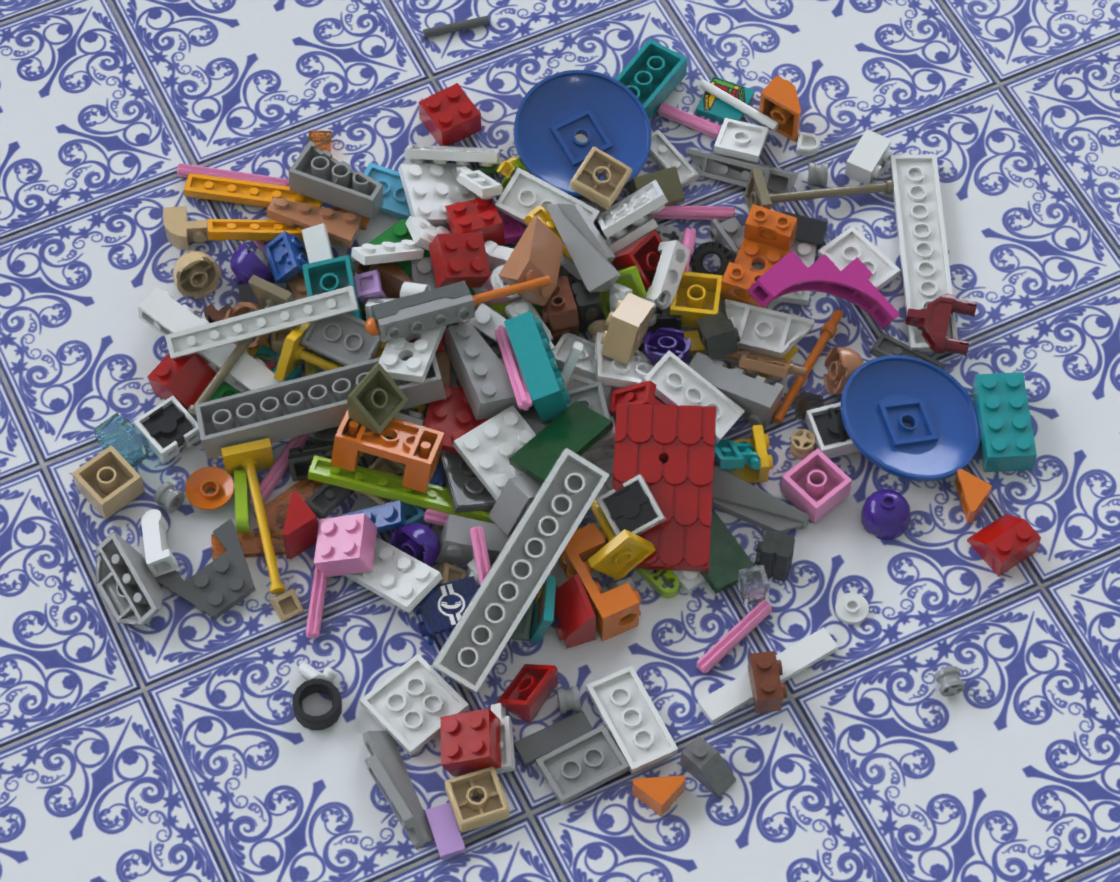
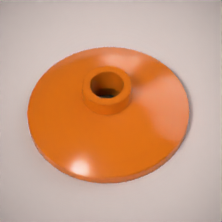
M204 467L190 475L185 485V494L188 501L194 507L207 511L216 510L225 506L231 500L235 489L234 481L231 475L222 468ZM209 491H214L212 494H207Z

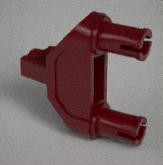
M946 293L930 302L927 309H908L905 324L922 330V337L934 353L945 354L946 351L967 356L970 341L948 338L949 335L946 334L950 314L958 313L974 317L977 302L956 299V296Z

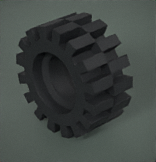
M718 242L700 244L699 247L695 248L694 253L690 257L691 271L695 273L724 276L729 262L733 263V255H731L730 250ZM711 253L716 254L721 260L720 268L715 272H709L703 266L704 257Z

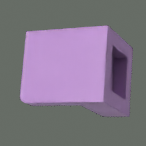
M377 269L354 275L357 297L364 306H366L369 298H387L382 290L380 273Z

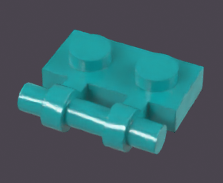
M732 439L720 440L718 444L715 443V462L720 469L734 471L736 468H744V464H747L748 467L754 470L761 467V459L750 443L746 441L734 443Z

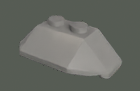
M112 532L96 547V555H98L96 585L118 623L143 626L161 609L164 593L143 556L116 532Z

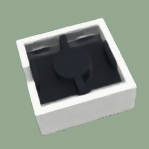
M171 396L133 421L137 434L163 463L180 453L179 449L186 445L188 448L200 440L198 423L174 396Z
M841 402L806 411L805 422L809 431L815 436V447L829 459L859 451L844 427L841 416Z
M641 474L623 483L624 487L618 491L612 489L596 498L616 536L624 529L640 535L666 520Z

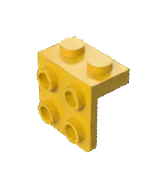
M753 425L751 438L733 440V442L741 443L746 441L750 443L761 459V467L754 470L748 467L747 464H744V468H736L734 471L727 472L747 483L768 482L769 469H773L772 455L767 454L769 436L764 434L763 425Z

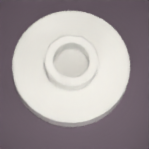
M846 593L838 598L835 605V613L842 622L855 625L866 619L869 605L863 596L857 593Z

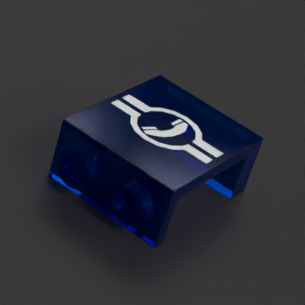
M474 576L436 585L414 608L415 615H420L422 622H419L421 636L427 637L429 645L434 644L433 635L451 631L455 628L478 590Z

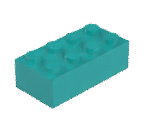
M649 38L615 79L624 84L637 96L650 119L686 76L687 58Z
M349 255L302 265L308 297L352 285L359 310L349 312V314L364 320L361 301L357 297L354 275H356L355 267ZM318 354V356L321 358H324L328 361H333L327 357Z
M528 311L505 320L504 324L531 400L542 422L545 423L557 418L568 408L567 404L571 403V399L564 386L563 377L557 367L555 355L549 345L550 342L540 318L535 319L532 312Z
M1023 372L975 374L972 385V397L977 409L980 427V449L984 472L1033 470L1037 453Z

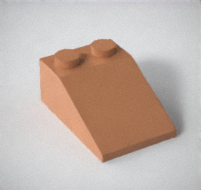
M534 216L498 276L509 286L549 276L551 285L518 293L525 302L545 306L557 286L564 243L538 217Z

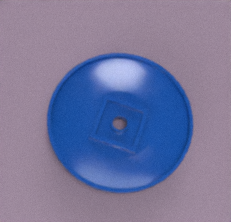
M589 70L559 72L546 77L534 85L518 107L513 131L517 153L527 171L575 198H586L570 189L569 186L573 176L592 147L600 149L633 169L629 180L624 186L626 187L631 182V179L637 177L644 167L650 152L652 137L648 115L637 96L618 80ZM583 134L587 137V141L584 143L578 142L575 136ZM600 176V178L597 179L602 181L604 180V177Z
M904 355L878 357L858 367L850 376L843 389L841 416L848 436L869 461L892 475L923 482L943 480L955 475L957 470L964 469L977 452L981 434L977 409L972 398L953 376L930 362ZM902 420L911 423L912 427L905 426Z

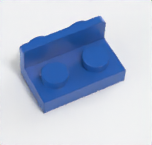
M283 231L264 246L277 283L288 281L298 272L304 274L302 265L309 264V260L302 249L303 243L300 238L286 231Z

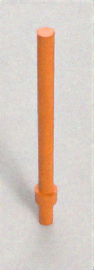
M836 309L830 320L823 325L818 341L802 366L807 367L806 376L797 375L772 418L775 423L781 424L827 342L834 337L837 325L843 316L842 311Z

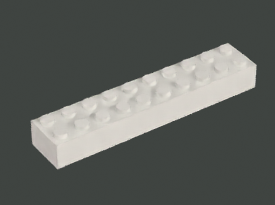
M566 448L563 450L431 667L471 692L477 693L610 474L570 449Z

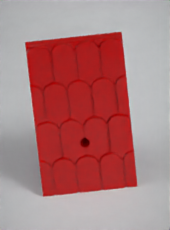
M617 403L613 489L616 491L624 487L623 483L641 474L666 518L662 523L638 535L652 542L656 550L634 569L709 572L717 417L715 406Z

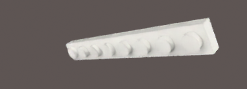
M351 285L165 335L170 358L176 359L359 310L354 288Z

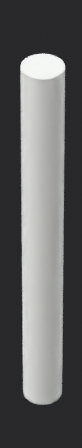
M706 80L701 82V89L774 131L778 128L779 123Z

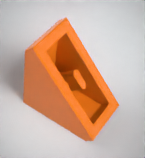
M959 469L956 472L954 483L967 524L973 523L988 501L992 485L963 469Z
M685 775L639 778L632 781V794L660 816L668 810L685 790Z

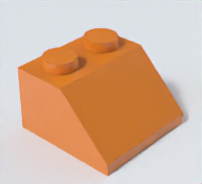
M776 75L761 92L759 112L779 123L775 131L796 142L798 140L801 108L796 87L790 81Z

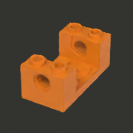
M754 204L752 205L745 222L744 239L734 263L729 262L722 278L720 300L725 301V299L762 307L747 290L758 278L790 252L796 238L798 218ZM759 262L765 267L761 270H756L752 265Z
M347 409L335 435L331 465L354 472L359 463L360 452L405 464L403 487L426 493L439 463L444 432L393 418L383 431L377 434L348 418ZM386 437H392V438H394V439L389 440V439H386Z
M591 523L574 532L560 555L558 563L568 580L573 575L579 574L596 616V631L603 642L638 626L639 616L641 615L639 606L642 601L636 589L632 590L628 582L603 593L598 581H593L590 575H592L595 569L591 568L587 560L603 548L608 541L602 529L598 530L596 524Z

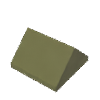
M676 166L634 177L625 187L629 194H632L656 179L668 200L665 207L685 201Z
M376 363L347 397L348 418L380 434L409 399L380 363Z

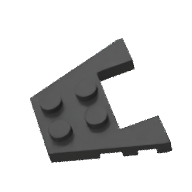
M231 518L213 531V534L226 549V552L186 581L180 577L176 570L155 577L159 585L164 586L176 596H180L188 601L189 604L214 620L256 590L236 532V527Z

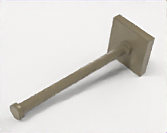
M755 167L751 169L744 198L750 212L753 204L771 210L772 203L878 192L891 194L893 192V184L891 180H885L884 183L769 194L761 167Z
M253 275L248 281L260 306L264 309L295 301L291 292L256 275ZM254 338L238 343L195 404L190 405L188 408L192 415L196 416V404L210 400Z

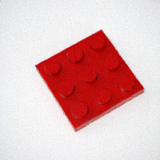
M443 384L446 398L429 403L423 427L444 432L441 450L460 455L453 447V442L491 418L476 421L463 389Z

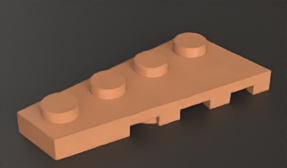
M273 198L266 213L267 218L291 227L299 225L306 229L324 223L329 241L333 242L337 239L342 241L343 246L351 248L363 222V216L350 212L334 211L330 208H320L307 203L292 202L284 198Z

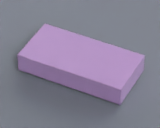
M450 802L426 809L425 814L440 859L466 852Z

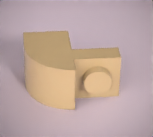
M186 206L163 208V223L166 237L174 247L189 250V242L202 243L212 241L208 240L207 220L189 221Z

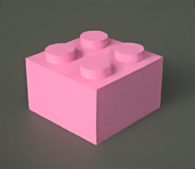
M817 448L782 476L780 492L798 509L808 514L809 519L815 523L850 495L852 479Z
M365 513L319 519L314 564L326 577L372 572L377 526Z

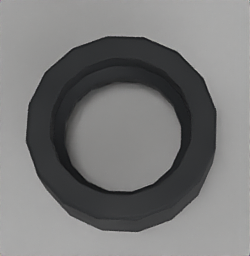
M325 679L305 681L297 687L293 695L292 706L295 717L303 727L310 730H323L331 727L338 721L342 713V701L338 688L332 682ZM324 693L331 697L332 708L326 714L311 716L303 711V700L311 694Z

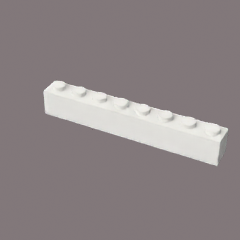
M158 287L138 306L139 318L164 337L171 333L209 324L206 319H200L193 314V311L187 305H181L175 301L172 294L167 291L163 292ZM233 343L197 354L217 373L237 345ZM245 350L224 379L225 382L240 393L281 383V381L274 378L275 373L269 370L262 360L254 359L247 350Z

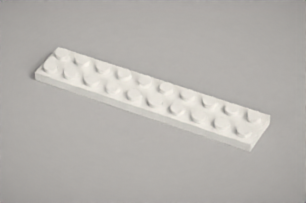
M936 154L890 156L906 316L908 309H927L930 302L943 294H953ZM953 313V315L950 314L946 335H949L948 338L958 339L955 313ZM907 325L910 349L922 353L933 352L922 337V330Z

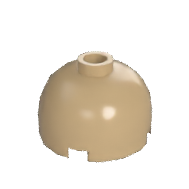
M190 251L178 258L174 264L172 276L176 288L184 297L193 296L194 299H200L216 290L218 287L217 282L219 277L221 279L222 274L220 267L209 254L201 251Z

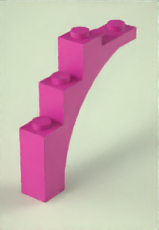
M791 250L747 290L763 308L773 300L793 292L815 291L835 295L865 310L882 329L886 328L900 315L893 305L868 280L873 274L858 257L840 271L826 254L822 255L810 267H807Z

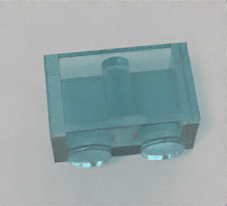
M118 413L93 429L97 443L104 450L112 445L133 468L149 457L147 448L149 443L141 433L138 435L134 431L131 422L127 418L122 419Z

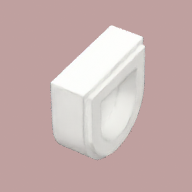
M799 132L796 154L803 156L817 154L820 150V139L818 136L812 133Z

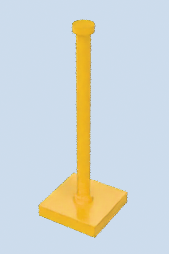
M308 323L296 326L285 338L274 378L283 382L300 364L301 359L327 371L342 366L305 351V347L301 346L300 342L311 324ZM428 403L412 408L424 413Z
M270 438L223 447L221 451L225 471L234 476V470L246 469L272 585L270 586V593H283L285 586L281 583L256 471L271 468L274 464Z
M595 498L590 509L609 543L587 561L591 568L616 580H620L656 549L652 542L626 529L616 536Z

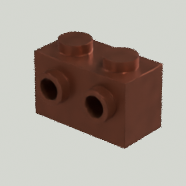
M567 276L558 277L555 290L544 308L541 309L544 323L549 322L551 331L579 325L577 306Z
M775 651L750 653L748 672L755 712L781 711L783 699L787 698L786 685L781 683L779 676L783 674L781 660L776 659Z

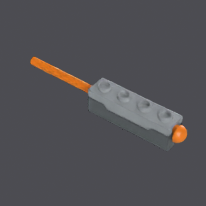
M549 276L473 296L465 281L372 305V317L366 321L365 330L372 336H377L378 334L383 343L474 318V307L480 303L551 285V280Z

